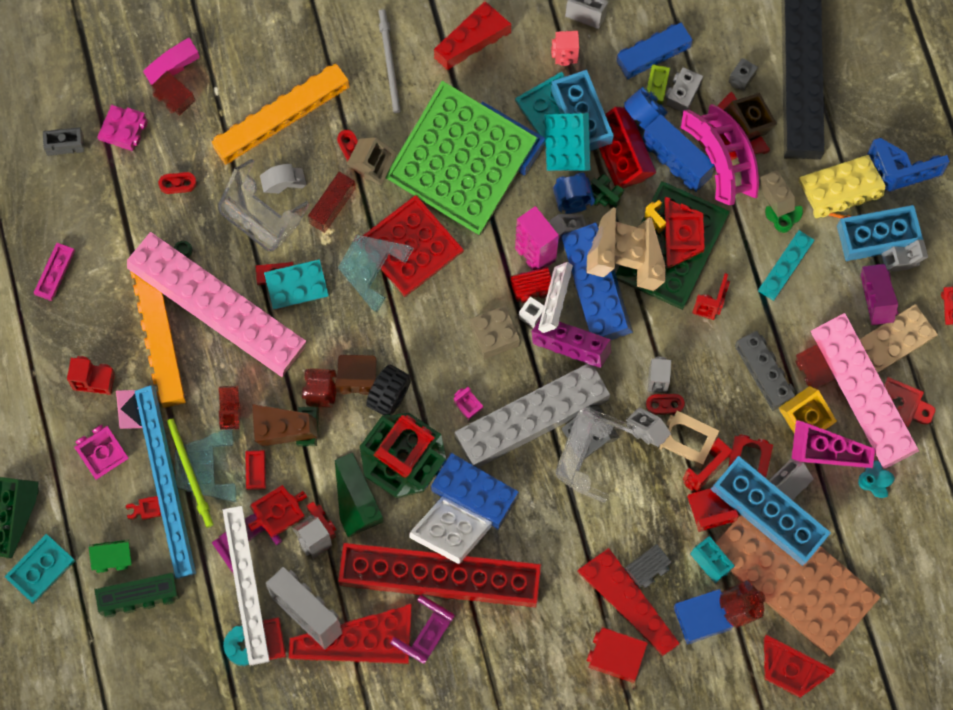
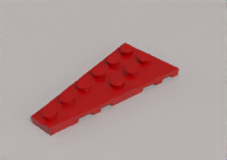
M412 604L341 624L342 634L326 649L308 633L290 638L289 659L409 664V655L390 643L396 637L410 646Z

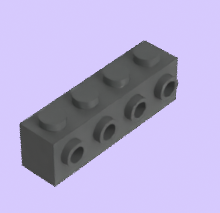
M755 331L737 340L735 348L771 410L775 411L795 397V390L791 384L787 383L783 369L777 366L775 362L776 357L773 352H769L767 349V343L763 335H759Z

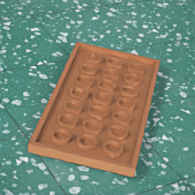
M742 515L716 542L717 546L735 566L730 572L828 657L833 654L880 598L879 595L821 546L807 563L802 566Z

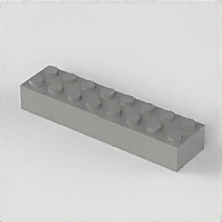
M586 364L455 431V439L468 463L479 468L569 422L587 408L600 406L609 401L610 393L594 365Z

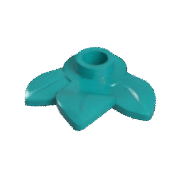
M874 461L873 468H865V472L860 474L858 484L863 490L871 491L875 497L886 498L888 497L886 487L893 484L895 476L887 470H882L880 461Z

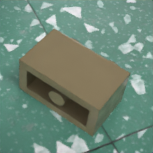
M778 170L760 177L761 192L777 217L795 210V196Z

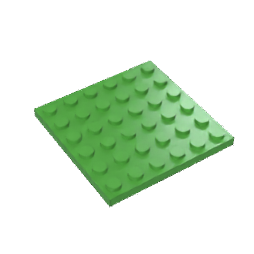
M441 81L385 178L412 195H416L425 203L474 233L481 235L538 138L446 82Z

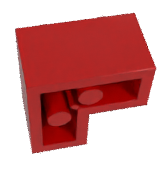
M85 356L71 357L67 381L73 390L107 395L112 394L115 372L110 365L99 364V366H95Z

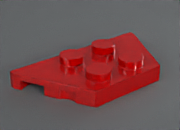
M665 197L666 268H671L704 252L703 213L692 210L682 203L681 205L671 201V198Z
M765 635L764 679L801 698L835 672L834 669Z

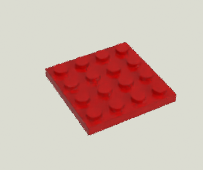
M416 195L357 239L359 245L404 297L408 296L464 252V249Z

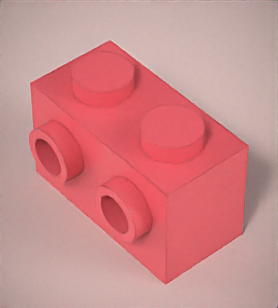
M578 31L556 32L555 39H552L551 56L555 58V64L567 66L577 63L579 54Z

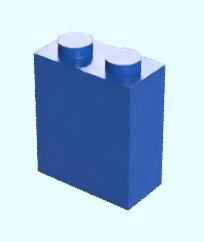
M720 589L674 605L673 608L687 645L732 630L734 627V616L732 612H728L726 607L728 605L725 593H721Z

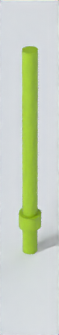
M169 419L167 424L196 498L198 512L202 514L206 528L212 527L214 524L209 513L208 502L204 500L175 420Z

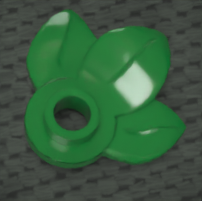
M766 206L765 209L766 218L774 223L775 229L781 233L790 231L793 224L799 222L803 214L802 206H796L794 211L777 217L771 206ZM780 222H785L786 226H781Z

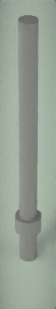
M382 9L379 10V30L383 38L393 113H400L389 35L391 31L390 23L387 21L386 10Z

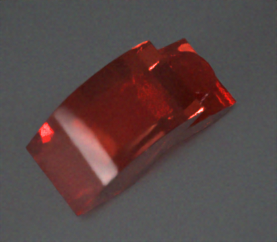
M219 386L220 430L239 429L241 424L239 386Z

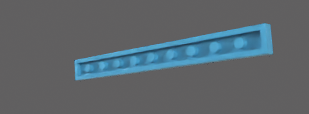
M150 385L136 390L135 396L175 579H180L196 574L156 389L155 386Z

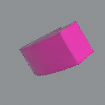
M187 38L159 56L143 72L153 87L185 70L184 66L200 58L199 53L191 39Z

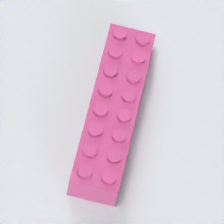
M844 313L811 330L872 448L875 449L882 467L886 469L919 452L846 314Z

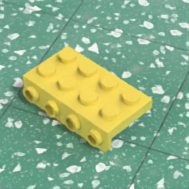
M869 155L799 177V183L814 209L813 215L815 218L826 217L830 213L841 212L871 200H878L885 193V184Z

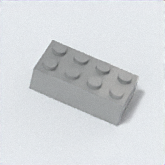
M282 567L266 582L271 598L316 642L326 649L342 634L338 614L333 609L328 610L324 606L326 605L319 596L314 597L308 585L305 583L301 584L297 580V575L292 570L287 571Z

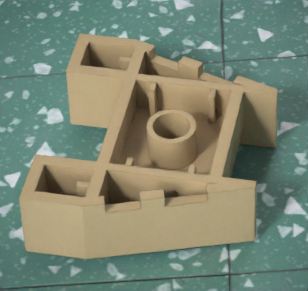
M613 207L602 217L598 226L599 230L593 239V245L587 255V273L604 278L615 269V264L637 269V287L654 291L665 282V262L652 218L649 217L638 228L616 222V208Z

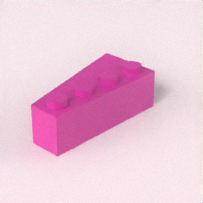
M796 420L791 459L809 463L873 468L874 448Z

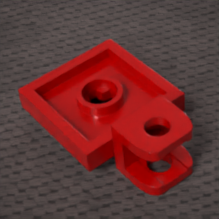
M887 377L884 386L892 400L898 397L901 398L903 406H898L897 410L906 427L909 428L912 420L925 425L929 424L936 410L932 405L921 401L924 392ZM922 411H926L928 417H924Z

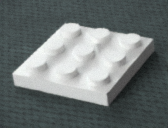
M442 496L411 530L409 538L460 564L491 528L492 522Z

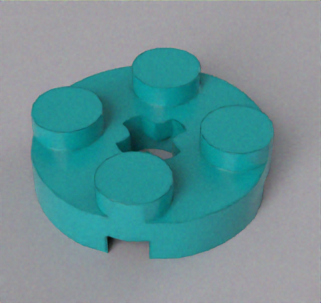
M235 626L224 639L225 654L232 663L239 666L249 665L247 649L245 648L241 651L239 643L245 640L243 626Z

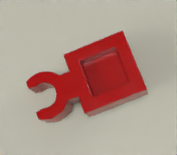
M158 496L138 499L139 505L137 506L135 504H127L125 506L127 510L134 509L133 514L127 515L129 520L136 519L138 515H141L142 520L162 516Z

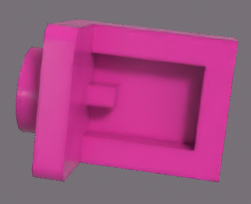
M469 386L465 389L461 388L455 393L454 404L468 420L483 409V405L471 393Z

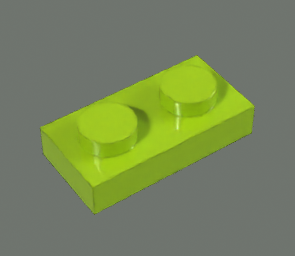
M652 65L647 90L649 93L652 91L657 96V103L663 104L670 68Z

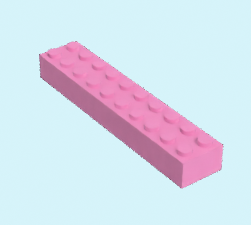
M152 232L146 236L128 258L127 269L279 376H284L305 349L306 340Z

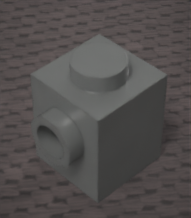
M742 58L730 74L729 83L735 89L745 91L756 75L758 67Z

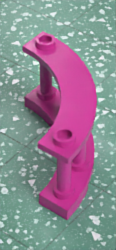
M713 104L709 105L708 114L702 116L689 109L684 110L681 129L693 135L698 141H702L706 146L705 151L711 163L715 164L717 175H715V200L730 206L735 204V196L739 193L758 198L759 175L757 161L750 141L740 125L727 112ZM719 134H724L731 144L725 146ZM733 151L736 152L739 164L734 166L729 152ZM741 172L742 184L740 186H736L734 173Z

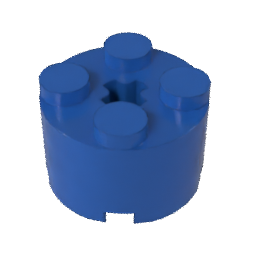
M644 86L624 102L628 113L634 120L637 119L641 122L639 125L644 130L660 114L665 117L668 113L662 105L659 106L656 102L658 100L657 96L652 91L649 93Z
M577 173L575 176L570 177L562 176L556 179L553 192L560 212L565 210L566 214L579 213L586 210L588 204L591 206L594 204L595 199L591 184L585 173Z

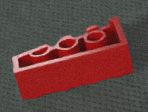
M484 1L434 48V59L448 70L466 60L473 53H478L487 45H492L501 37L511 34L512 24Z

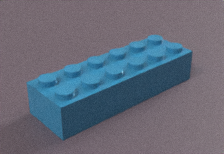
M740 456L734 460L711 488L714 493L732 508L736 509L738 513L802 566L807 563L831 533Z

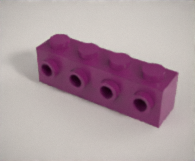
M540 318L531 331L532 343L538 347L552 350L555 353L569 356L572 359H577L599 368L603 366L611 353V339L560 321L557 328L543 333L538 329Z

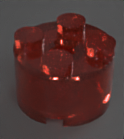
M310 368L305 370L306 387L302 389V399H306V405L309 407H333L331 404L335 403L337 393L336 383L333 381V378H337L334 369Z
M746 580L722 592L720 595V606L727 613L724 615L726 620L731 625L740 627L764 616V602L766 599L763 592L758 591L754 585Z

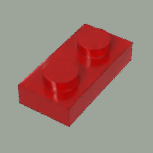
M314 502L308 504V511L312 516L319 518L329 533L330 539L336 538L334 532L336 528L331 520L326 521L324 518L326 513L320 504L317 506Z

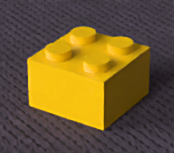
M810 386L779 407L793 433H795L796 420L824 430L837 422L819 390Z

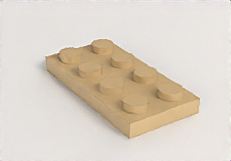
M915 304L897 315L894 323L883 324L859 340L879 374L937 337L938 334Z

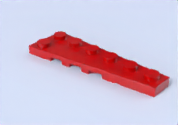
M609 548L577 570L579 575L596 589L621 616L626 618L662 656L680 644Z

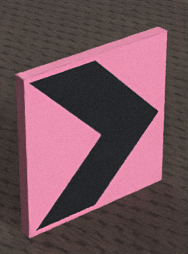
M136 390L116 391L120 429L142 428L135 396Z

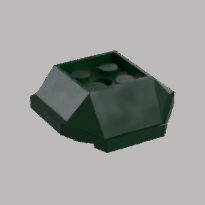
M411 413L382 415L359 446L365 478L396 499L424 492L446 462L442 435ZM402 415L412 417L416 421V425L429 429L434 437L406 478L373 456ZM410 429L403 430L388 452L398 460H400L398 455L401 453H406L409 456L418 442L417 434Z

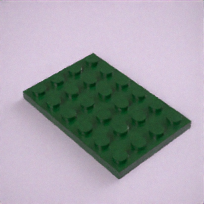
M661 181L651 201L656 203L660 200L662 202L661 208L657 213L665 221V197L671 198V201L680 205L682 203L692 210L703 213L704 252L671 268H666L665 229L660 233L656 231L665 262V282L654 291L637 287V269L622 265L619 266L616 277L618 281L683 310L730 211ZM643 217V219H642L640 225L646 220L644 217Z

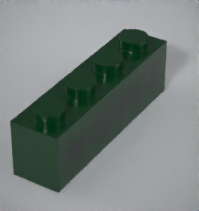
M173 573L94 589L98 613L101 616L104 615V617H113L117 612L122 611L124 613H132L136 611V608L140 607L144 609L154 608L155 604L159 603L169 605L179 599L177 583Z

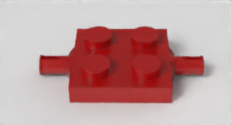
M281 485L250 504L251 510L256 515V520L248 524V528L250 531H253L262 526L271 538L275 537L304 519L305 515L299 508L298 503L306 499L307 495L304 494V491H301L293 496Z

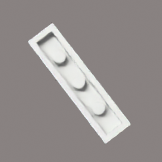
M569 262L554 267L538 328L543 333L557 328L559 324V317L563 309V302L573 267Z

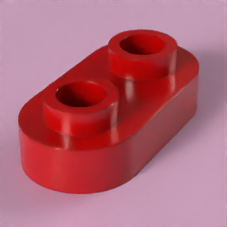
M343 130L338 134L337 142L348 162L358 140L352 131ZM348 139L350 142L344 143V140Z
M182 172L161 176L158 185L163 193L175 194L193 191L196 188L197 182L192 173ZM187 181L191 182L188 186L184 185ZM168 183H171V184H172L171 187H165V186H166V184H168Z
M654 394L649 396L646 401L647 411L654 415L676 414L677 411L682 412L685 405L683 397L679 394ZM657 403L659 407L653 408L652 404ZM671 403H677L678 407L673 408Z

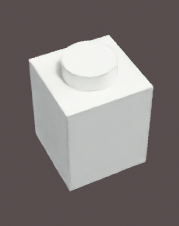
M530 297L519 311V319L534 328L542 316L544 305Z

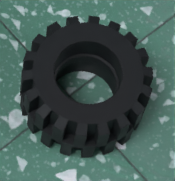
M391 364L387 365L374 381L367 396L366 406L381 415H392L407 393L411 382V375Z

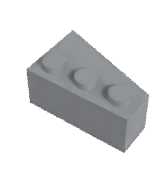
M310 515L292 527L306 556L310 555L314 559L332 547L330 535L318 517Z

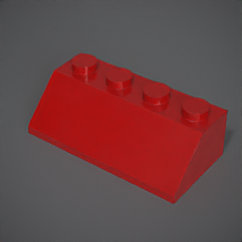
M614 107L605 114L613 133L612 144L601 147L599 150L614 186L618 185L624 189L644 182L654 175L656 170L634 119L625 107Z

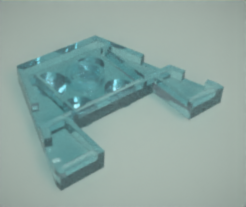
M356 235L338 268L370 308L378 312L386 297L370 288L371 284L389 254L406 263L414 248L408 245Z
M225 428V430L218 433L215 432L209 435V437L184 445L202 495L237 502L236 484L215 485L213 447L234 446L233 428ZM176 448L175 470L177 489L193 492Z

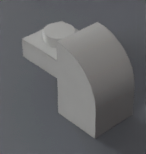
M292 164L274 166L260 175L264 193L279 194L287 187L304 188L306 186L303 168H292Z
M917 240L906 247L894 246L881 253L887 271L911 269L919 266L921 261L928 258L924 240Z

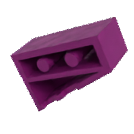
M885 264L863 266L860 277L871 325L894 323L895 316L898 315V301L891 284L890 271H887Z

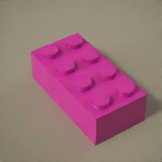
M535 206L517 218L515 249L520 256L523 255L527 259L526 263L531 270L546 268L554 263L557 256L559 235Z

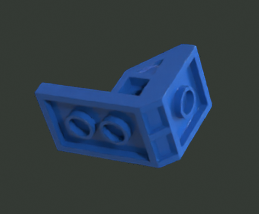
M882 138L873 140L867 153L885 184V190L890 192L942 176L950 162L947 155L942 157L936 155L930 158L929 161H917L911 165L905 151Z

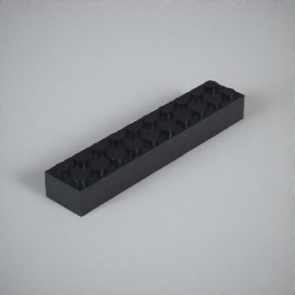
M782 0L784 159L821 160L825 151L821 0Z

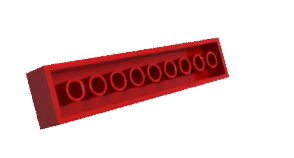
M343 543L338 582L342 587L415 595L422 594L424 596L536 608L541 564L466 556L458 564L439 553Z

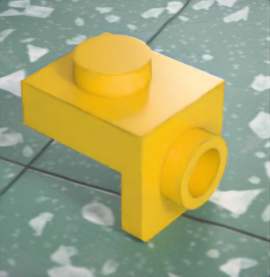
M660 200L656 203L651 202L645 208L644 215L646 220L649 217L652 218L654 228L658 233L662 232L666 226L664 219L657 213L662 205Z

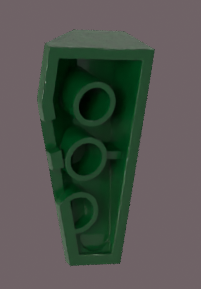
M353 453L336 459L335 471L339 516L344 531L349 538L384 521Z
M0 477V557H13L39 493V481Z

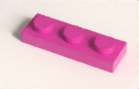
M56 243L33 292L36 296L53 301L75 253L73 248Z

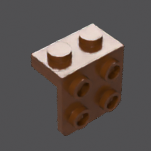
M340 355L338 357L336 391L341 394L359 393L368 395L376 380V357L373 355Z

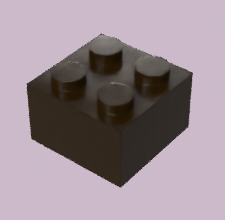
M760 92L732 101L724 109L740 125L749 140L766 135L777 125Z

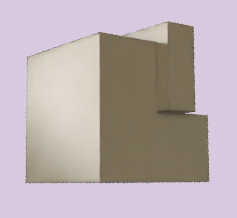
M376 137L359 139L347 165L367 180H372L377 185H382L397 152Z

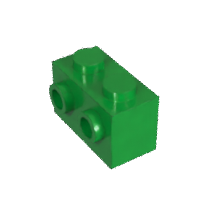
M129 539L89 544L91 570H96V573L107 572L108 568L115 567L116 570L128 569V566L132 565Z

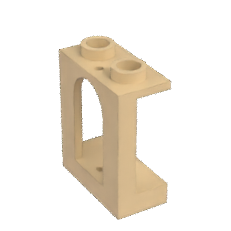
M677 411L675 416L670 415L666 425L669 426V431L671 432L673 426L677 424H682L708 436L701 452H698L675 441L670 435L660 445L659 449L662 450L664 447L695 462L694 466L701 469L719 430Z

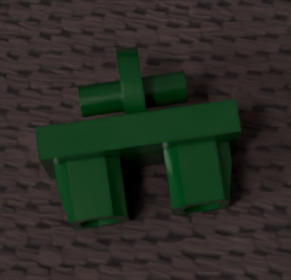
M605 174L601 175L598 179L594 177L591 180V188L595 199L593 205L598 206L601 203L606 207L609 203L614 208H617L624 190L618 185L609 190L607 186L611 183V180Z

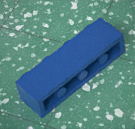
M682 22L677 25L672 24L661 33L656 32L645 41L640 40L629 49H622L617 55V64L628 80L650 69L652 65H658L691 48L692 38Z

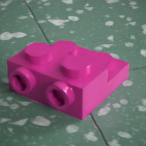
M111 105L98 134V140L133 151L135 146L139 145L142 129L145 130L148 123L145 113L128 107L126 110Z
M102 424L93 429V434L88 438L84 435L76 440L77 445L74 446L95 480L129 459L108 426L103 427Z

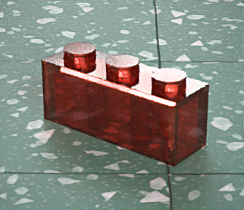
M338 172L309 213V224L325 233L355 191V180Z

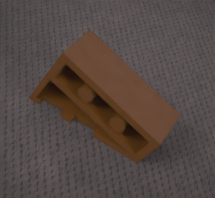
M252 404L254 439L259 445L264 447L318 438L317 421L310 414Z

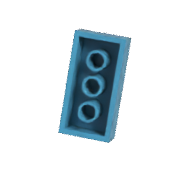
M584 70L552 81L551 91L560 114L589 113L590 151L612 144L613 133L588 71Z
M914 205L842 218L837 225L846 261L882 255L881 253L894 246L906 247L917 240H923Z

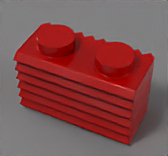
M548 267L511 276L516 302L526 303L530 297H547L551 282Z

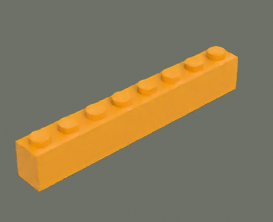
M337 64L327 66L317 76H311L304 84L295 86L288 94L279 96L272 104H267L256 114L247 116L245 121L240 124H234L230 127L229 131L224 134H218L211 141L214 150L225 165L229 164L348 89L349 81Z
M130 271L132 279H136V284L133 287L135 295L139 296L140 302H137L139 314L142 313L144 320L140 321L142 330L147 333L144 341L146 349H150L151 352L148 360L150 367H154L155 373L152 374L153 384L158 386V391H156L158 403L161 402L163 408L184 404L186 400L164 295Z

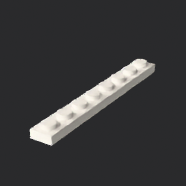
M243 507L223 509L249 665L270 662Z

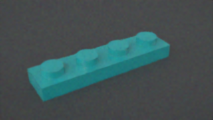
M798 230L758 289V292L774 301L815 240Z

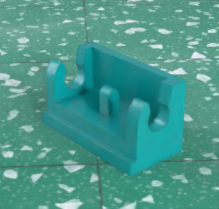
M710 536L698 544L690 553L715 584L735 567Z

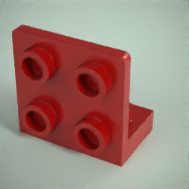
M727 273L724 274L717 299L715 300L706 294L698 295L692 314L712 320L715 319L716 314L720 315L730 281L727 280Z
M711 488L691 493L687 496L698 532L733 523L739 517L737 510H733Z

